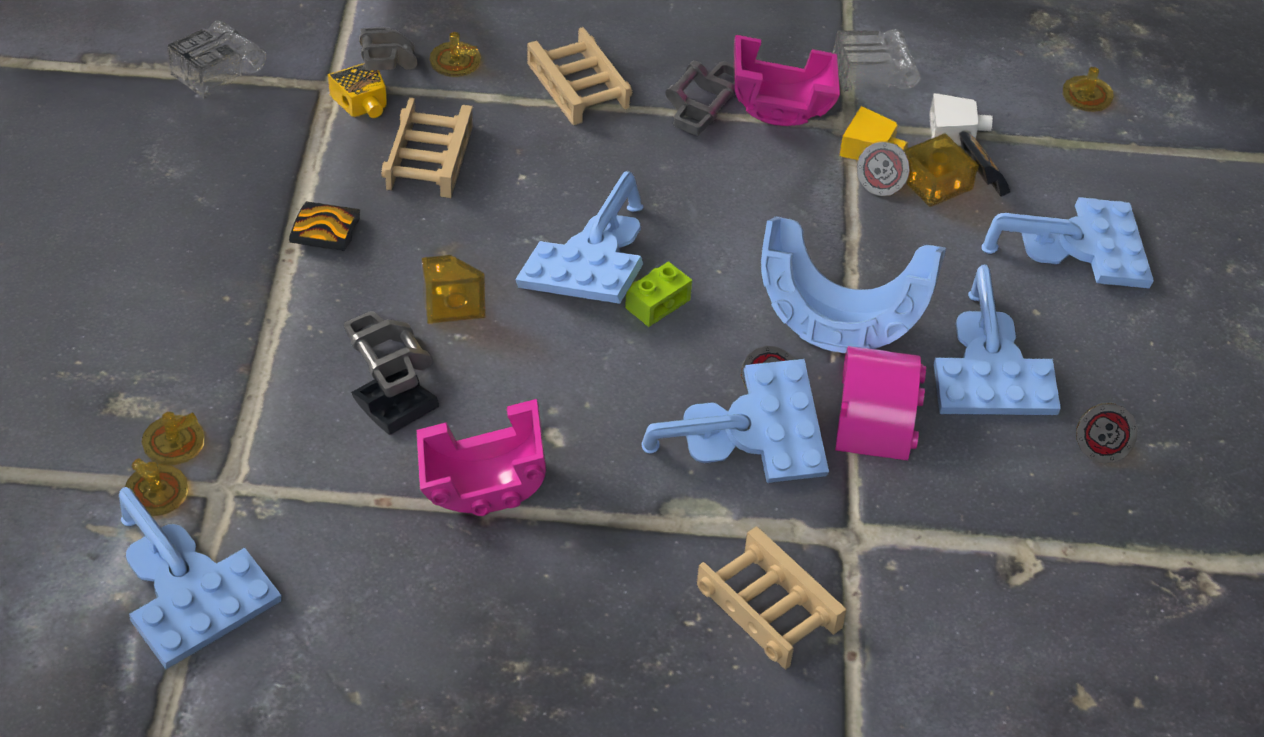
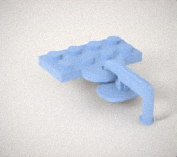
M625 171L598 214L589 220L582 232L571 237L565 245L540 241L515 279L518 288L620 304L643 266L640 255L620 253L619 248L631 244L641 229L640 222L636 218L617 215L627 198L629 203L627 209L629 211L637 212L643 209L634 175L629 171Z
M1078 197L1075 203L1078 216L1068 220L1001 213L994 217L986 234L985 241L982 244V250L985 253L992 254L998 250L997 241L1002 231L1022 233L1027 255L1037 262L1059 264L1071 255L1080 261L1091 263L1096 283L1150 289L1154 281L1131 205L1127 202Z
M985 264L981 265L977 269L972 289L968 293L970 299L980 301L981 311L963 312L956 320L957 338L967 347L964 357L935 358L934 361L939 413L1058 415L1061 408L1053 359H1023L1020 349L1014 344L1016 333L1013 319L1006 313L996 312L990 269Z
M804 359L745 365L744 375L748 394L740 396L733 402L729 411H726L716 403L692 405L685 411L683 420L650 424L642 441V449L650 454L655 453L659 449L660 442L658 439L686 436L690 455L701 463L724 461L735 447L750 454H761L767 483L823 477L829 473Z
M124 487L120 490L119 500L122 524L125 526L137 524L145 537L128 547L126 552L127 562L138 578L154 582V590L157 597L129 614L130 621L165 669L177 664L281 602V594L245 548L216 564L208 556L196 552L194 540L182 526L168 524L160 528L130 488Z

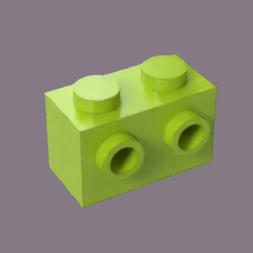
M668 261L659 268H654L640 280L632 282L626 293L625 308L650 327L691 300L692 279Z

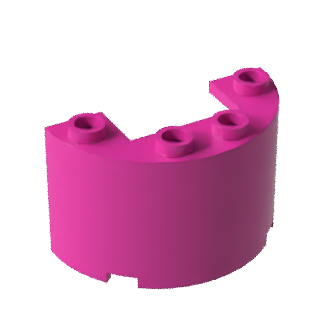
M735 35V93L738 101L742 102L746 107V112L751 116L773 125L794 126L808 123V119L816 115L821 117L835 105L840 96L837 54L812 49L805 69L756 60L761 39Z
M847 347L842 383H844L842 404L837 427L835 451L908 461L910 449L917 448L919 431H914L917 406H923L925 388H919L920 383L924 384L926 366L921 364V357L919 355L861 347Z
M537 399L507 406V416L512 427L456 441L447 423L416 430L419 481L422 493L435 505L452 511L473 513L477 516H484L490 512L518 507L521 502L534 494L541 486L546 474L540 410Z

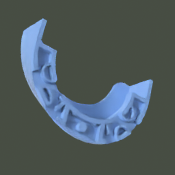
M776 216L767 220L761 257L762 279L776 314L801 339L822 349L846 353L848 346L876 349L900 338L923 315L933 295L946 248L934 245L921 246L915 251L912 260L905 270L891 282L872 289H850L832 282L815 267L806 250L803 229L797 221Z

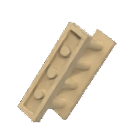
M584 27L579 28L578 42L547 51L541 47L538 41L528 43V65L572 125L583 122V111L586 107L615 98L624 109L629 108L630 97L632 96V88L629 82H625L598 47L594 37L590 36ZM580 52L586 58L562 66L553 63V60ZM592 67L597 73L571 82L564 77L565 75ZM601 83H605L609 88L608 90L585 97L578 96L575 92Z
M409 98L406 108L401 109L400 127L388 162L384 161L382 165V178H386V190H392L396 177L436 182V185H440V197L451 198L473 128V107L462 105L459 115L454 117L416 113L415 99ZM414 123L453 128L454 132H449V135L414 131L412 128ZM408 141L445 145L448 151L444 150L443 153L410 149L406 148ZM402 159L440 163L442 169L438 168L437 171L403 167L400 164Z
M757 526L747 532L745 553L716 573L705 562L699 565L697 585L702 594L713 599L764 649L766 655L772 661H777L785 670L791 664L794 648L792 645L819 626L825 627L833 635L843 628L847 609ZM752 563L758 564L767 572L739 593H736L726 583L728 579ZM773 584L780 585L789 593L760 615L748 604L750 600ZM797 604L802 605L811 616L785 635L781 636L770 625V623Z

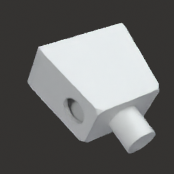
M934 93L930 109L932 146L961 145L959 133L962 131L971 134L976 139L977 131H991L992 115H978L977 104L974 100Z

